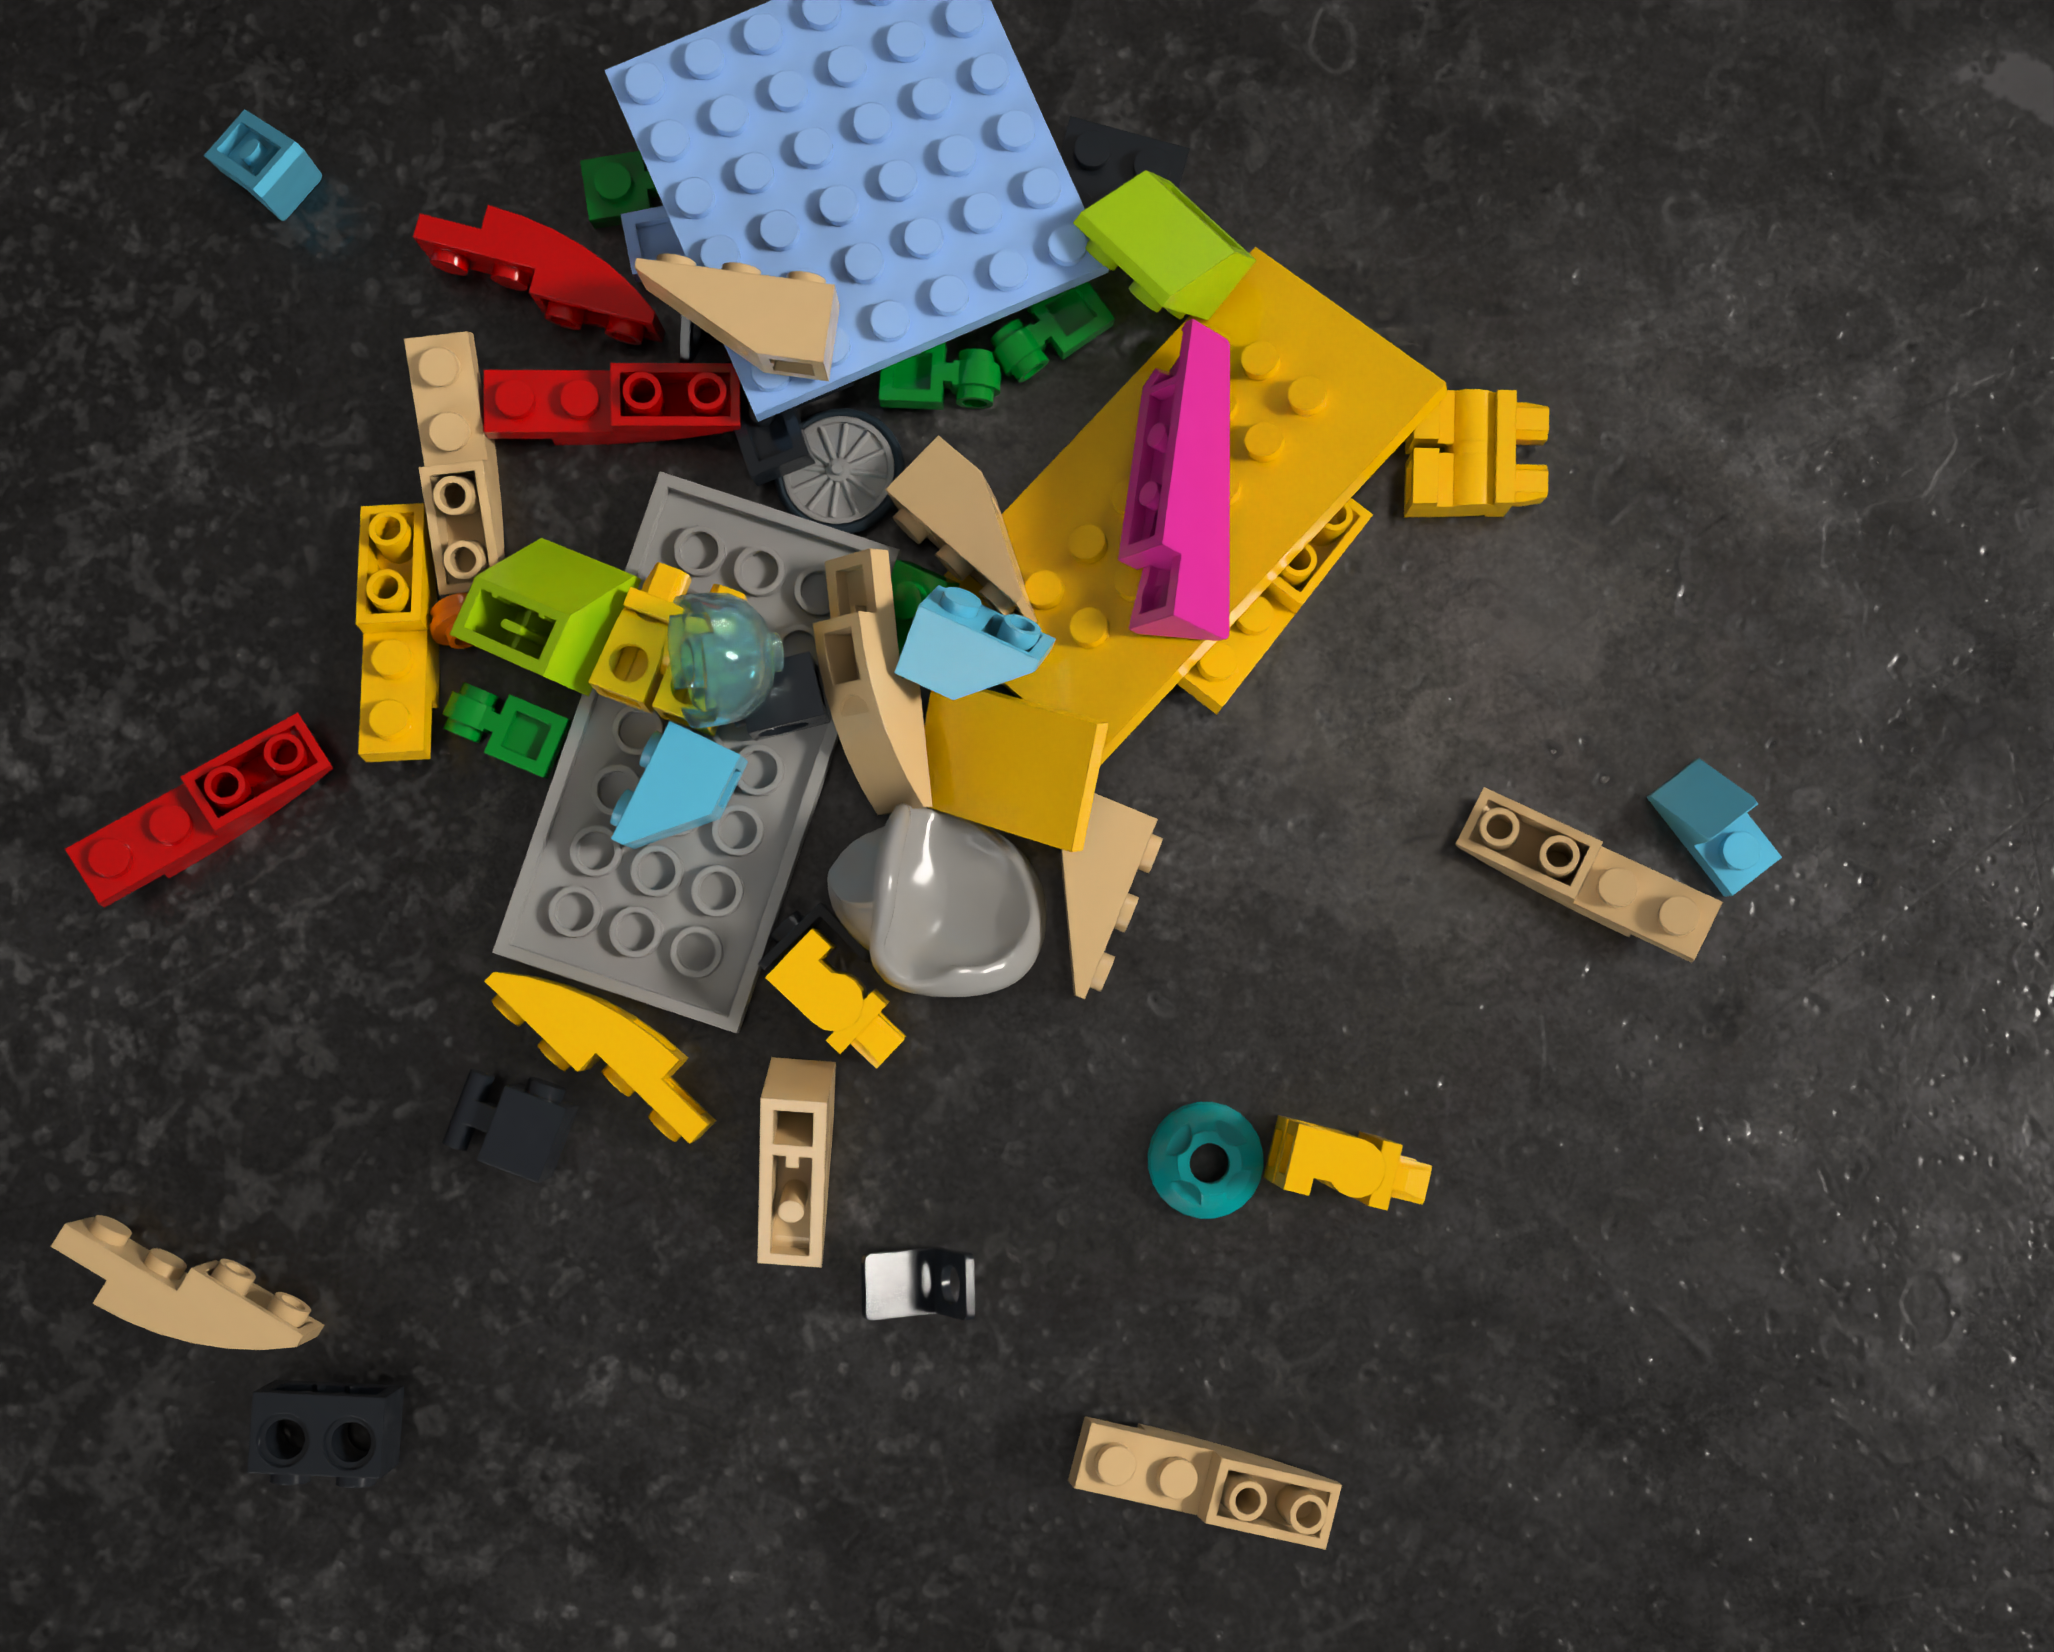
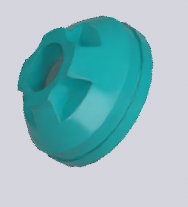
M1212 1101L1193 1102L1169 1113L1154 1131L1147 1152L1150 1178L1160 1197L1171 1208L1184 1215L1199 1219L1222 1217L1241 1208L1256 1191L1264 1168L1262 1145L1252 1124L1236 1110L1227 1105ZM1206 1143L1220 1146L1228 1157V1167L1225 1174L1214 1182L1198 1180L1190 1169L1191 1155L1199 1146Z

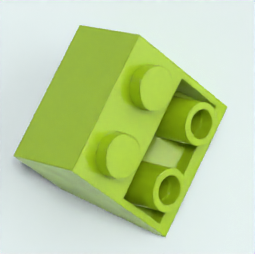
M1147 170L1083 210L1073 222L1090 239L1085 248L1090 255L1112 271H1115L1119 266L1134 280L1129 286V290L1137 299L1155 312H1159L1163 307L1179 319L1188 314L1209 320L1256 262L1254 257L1173 183Z
M540 538L475 576L449 635L589 697L593 687L588 681L614 624L624 609L623 603L629 588L638 589L642 579Z

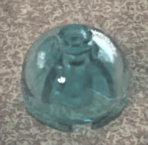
M707 592L675 596L673 603L682 607L683 613L669 616L668 651L674 688H688L693 705L680 707L684 718L692 728L720 726L746 719L760 709L773 687L774 672H781L783 669L784 650L779 634L777 632L769 633L762 615L747 600L732 594Z

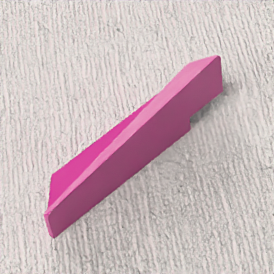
M1191 319L1181 329L1183 334L1180 356L1170 371L1155 368L1142 388L1118 561L1137 570L1143 568L1129 630L1144 635L1220 641L1229 637L1230 344L1225 337L1195 319Z

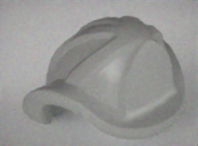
M901 803L895 806L884 827L878 828L853 841L839 855L828 872L829 898L840 923L860 945L870 951L873 967L887 984L899 990L931 997H970L992 993L1009 987L1020 980L1034 965L1042 948L1047 925L1045 895L1039 876L1033 865L1015 845L986 825L934 809H912L910 805Z

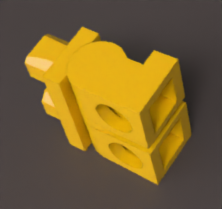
M1481 389L1447 390L1445 398L1406 438L1405 454L1410 455L1405 463L1404 518L1485 515V517H1504L1512 506L1521 507L1542 503L1548 495L1547 465L1516 464V445L1543 446L1549 432V407L1517 402V390H1497L1496 393Z
M657 562L641 590L633 587L629 588L623 603L624 609L614 624L588 683L599 695L653 714L655 709L661 718L714 737L722 716L721 707L734 677L733 670L737 668L738 660L741 658L747 643L741 628L744 623L748 601L742 592L720 584H713L702 613L684 607L682 604L692 581L690 575L680 569Z
M811 929L765 978L815 1025L823 1030L834 1031L826 1041L839 1054L851 1044L877 1069L902 1043L906 1036L881 1012L890 1001L877 989H874L867 996L866 987L860 978L850 972L837 971L826 960L837 946L820 929Z
M1278 1115L1263 1177L1283 1190L1310 1196L1313 1179L1315 1178L1321 1183L1367 1206L1388 1211L1391 1197L1423 1205L1432 1166L1418 1162L1416 1159L1402 1156L1403 1145L1377 1135L1359 1131L1358 1137H1355L1340 1130Z

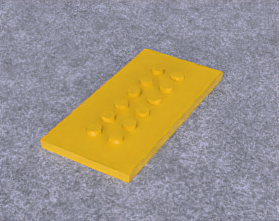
M1257 247L1249 253L1256 259V262L1211 318L1205 320L1190 315L1002 513L1025 583L1024 586L1037 619L1036 623L1040 626L1041 632L1056 638L1052 650L1035 672L1001 684L1017 698L1109 723L1100 766L1217 642L1144 635L1129 630L1143 568L1137 570L1118 561L1142 388L1155 368L1170 371L1180 356L1183 334L1181 329L1184 324L1191 319H1195L1225 337L1230 344L1229 628L1447 395V386L1444 380ZM947 571L944 577L960 583L959 588L975 594L981 600L982 605L992 609L979 595L978 592L983 586L968 575L963 581H960Z

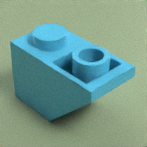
M938 585L919 604L894 673L949 699L955 700L1035 672L1052 650L1056 638L1041 632L1040 626L1027 617L1017 614L1003 615L982 605L981 600L970 591L958 587L944 588Z
M669 721L664 733L655 731L651 735L642 752L639 765L646 769L635 791L626 789L613 810L610 824L616 826V829L611 839L636 849L719 820L748 761L740 754Z

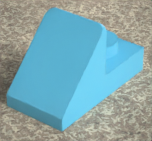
M245 109L204 155L222 173L247 189L281 221H285L322 178V173L298 143Z
M1700 758L1695 759L1647 796V799L1724 897L1736 894L1782 858L1748 814L1750 810L1758 805L1755 798Z

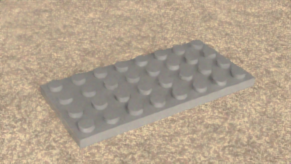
M660 471L625 572L642 579L638 590H641L657 562L682 570L689 574L692 579L682 606L701 613L713 584H720L745 594L748 602L741 629L747 643L741 658L738 660L736 669L810 651L816 662L830 723L755 741L748 734L746 726L735 727L726 693L721 707L722 716L714 737L682 726L740 754L748 761L721 818L633 849L611 839L616 829V826L610 824L611 816L621 795L626 789L635 791L646 769L640 766L639 762L649 738L655 731L664 733L669 720L661 718L655 709L653 714L599 695L594 688L589 697L582 694L492 953L727 1031L740 1033L761 971L758 962L767 953L771 941L770 936L774 932L839 740L824 691L813 630V623L830 619L825 561L869 548L888 550L890 572L892 574L896 560L900 559V550ZM733 677L728 690L737 688L735 677Z

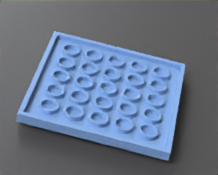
M771 0L605 70L687 258L692 259L696 266L721 269L722 264L728 262L743 263L756 267L761 271V275L787 278V274L793 271L810 272L823 277L827 284H835L840 309L829 381L764 373L725 345L758 422L1109 272L1107 267L1098 262L1085 249L1090 239L1073 224L1074 220L1085 208L991 0Z

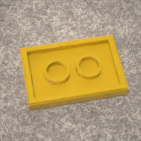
M987 689L955 700L931 690L924 725L933 807L928 808L1065 851H1083L1109 723Z

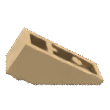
M771 1057L760 1102L758 1263L822 1268L834 1122L836 1062Z

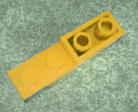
M1350 498L1231 625L1229 637L1217 641L1177 684L1217 715L1373 514Z
M424 503L361 506L356 625L363 632L358 754L365 762L430 759L432 708H439L440 667L439 644L433 640L429 631V625L432 621L430 610L437 603L435 566Z
M493 972L484 981L497 993L491 1000L493 1005L508 1020L517 1026H521L526 1021L543 1038L537 1046L553 1064L563 1071L572 1066L579 1072L590 1070L602 1058L607 1063L602 1073L608 1081L628 1097L636 1091L653 1108L648 1115L650 1121L672 1141L676 1142L682 1136L690 1144L698 1140L716 1122L671 1077L686 1062L688 1057L662 1034L633 1014L589 992L542 977L510 972Z

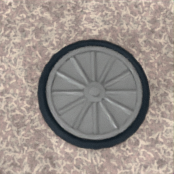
M849 408L829 409L803 420L802 425L815 464L775 479L778 498L787 513L850 534L864 531L878 523L894 506L892 499L885 489L905 470V460L901 445L893 432L879 419L866 412Z

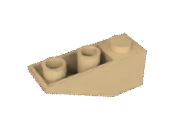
M659 254L656 260L636 258L635 269L646 290L764 373L829 381L840 309L835 284H827L823 277L804 271L789 272L787 278L761 275V271L756 267L737 262L724 263L721 269L696 266L692 259L677 254Z
M938 435L885 489L899 510L893 516L894 521L916 543L920 544L925 538H928L940 550L935 556L957 579L963 581L970 575L983 586L978 593L993 610L1003 615L1012 613L1021 615L1036 623L1037 619L1024 586L1025 583L996 497L983 473Z
M1094 793L1083 851L1069 852L1061 850L1060 853L1074 996L1082 999L1086 998L1089 988L1101 992L1115 956L1105 953V948L1113 929L1125 933L1139 897L1128 893L1138 869L1149 874L1163 838L1152 834L1158 821L1157 818Z

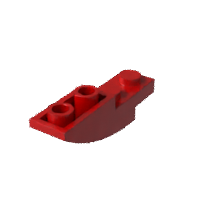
M490 205L487 206L481 229L419 214L413 238L430 258V264L434 267L461 276L467 275L468 269L491 274L490 278L494 282L519 291H526L530 284L529 294L542 313H545L544 318L564 328L580 330L582 324L585 323L605 328V334L609 337L631 345H641L643 338L660 343L663 342L665 330L656 312L640 293L608 263L558 231L522 215Z
M610 363V370H484V433L488 439H552L555 445H603L684 439L741 429L740 380L732 363Z
M297 712L181 776L180 778L184 782L182 785L65 848L97 902L105 908L162 875L171 878L209 856L291 802L331 771L333 767Z

